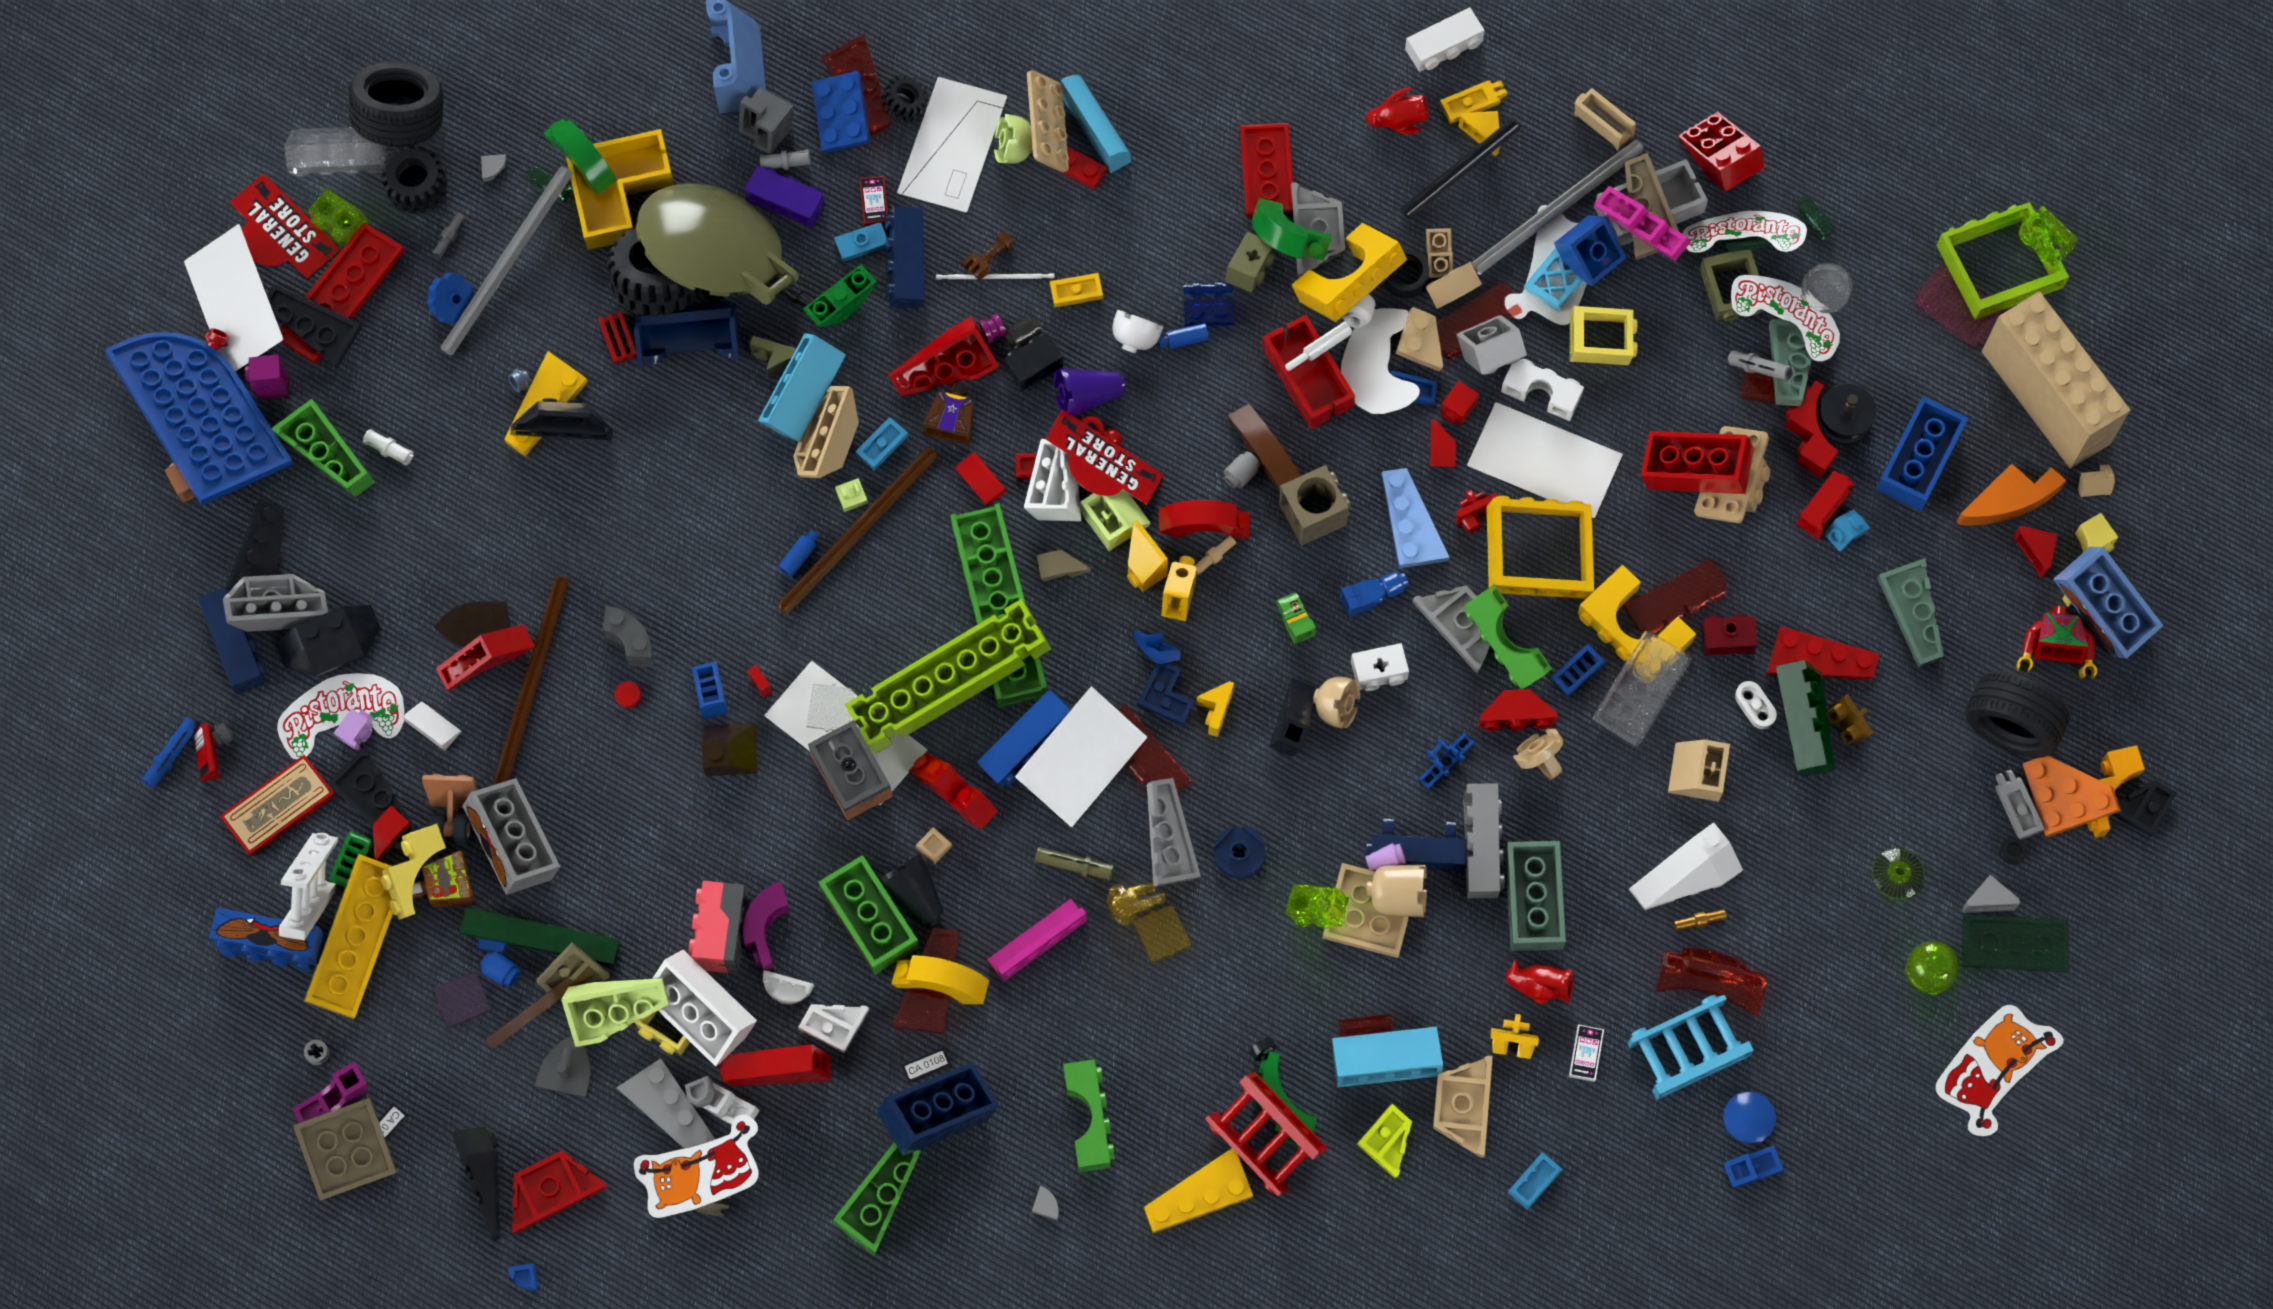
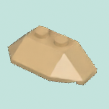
M830 386L827 390V394L823 397L795 450L793 457L798 476L821 478L843 467L859 424L853 389L850 386Z

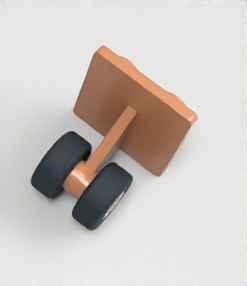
M423 775L422 783L430 806L447 807V815L445 813H434L432 815L430 826L438 825L444 843L447 837H453L456 845H467L471 838V823L466 814L457 813L458 807L463 808L462 806L470 792L478 790L474 778L467 775Z

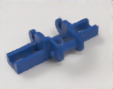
M1465 732L1452 745L1447 746L1445 740L1438 739V745L1432 751H1426L1427 758L1429 760L1432 759L1434 763L1419 778V781L1427 789L1430 790L1443 775L1448 777L1450 775L1448 770L1458 760L1461 762L1465 760L1463 755L1475 743L1474 740L1467 737ZM1462 740L1468 741L1464 748L1459 745ZM1443 748L1446 752L1438 758L1436 754ZM1443 758H1450L1452 763L1449 766L1443 765ZM1435 767L1440 771L1438 775L1433 772ZM1431 775L1434 779L1428 784L1424 779Z

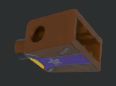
M954 383L951 393L938 392L922 425L924 435L970 446L974 403L973 399L965 397L968 389L966 385Z

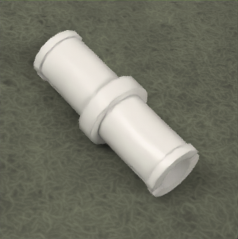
M369 429L363 437L364 444L380 451L382 456H389L405 466L413 458V451L397 444L395 439L391 437L386 438L372 429Z

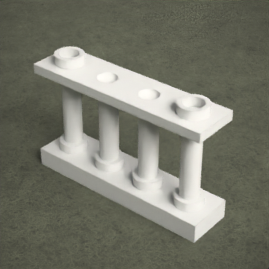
M312 833L281 879V885L292 887V901L290 911L279 926V936L305 940L335 894L336 883H330L325 880L326 859L337 844L338 837H332L326 833Z

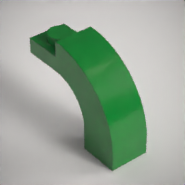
M561 119L543 132L546 139L561 150L571 161L586 186L597 195L617 181L599 151L572 121Z
M1263 198L1258 199L1252 217V226L1256 234L1265 243L1284 254L1301 259V256L1304 255L1324 260L1331 241L1330 234L1307 229L1291 222L1283 213L1282 203Z

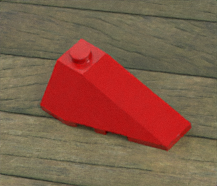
M971 316L947 330L891 372L889 378L899 394L904 396L927 391L931 387L946 384L949 386L957 381L979 379L1000 366Z

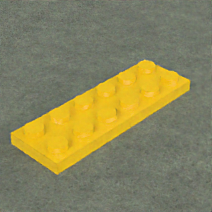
M361 854L357 855L304 1002L352 1019L356 1017L393 915L390 907L392 899L389 891L384 889L381 881V876H383L382 870L392 866Z

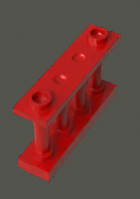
M1256 1072L1245 1075L1239 1082L1244 1087V1092L1222 1116L1215 1112L1208 1115L1205 1120L1210 1124L1209 1127L1212 1132L1221 1136L1264 1181L1265 1188L1279 1196L1290 1189L1284 1180L1306 1157H1310L1313 1160L1321 1156L1328 1148ZM1251 1099L1256 1100L1262 1106V1112L1239 1135L1229 1123ZM1269 1119H1274L1280 1125V1131L1257 1154L1247 1142ZM1287 1138H1292L1299 1145V1150L1275 1173L1266 1161Z

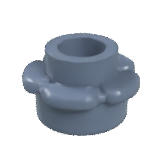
M516 368L508 376L509 382L516 392L519 393L522 390L527 391L529 389L531 380L526 371H520Z

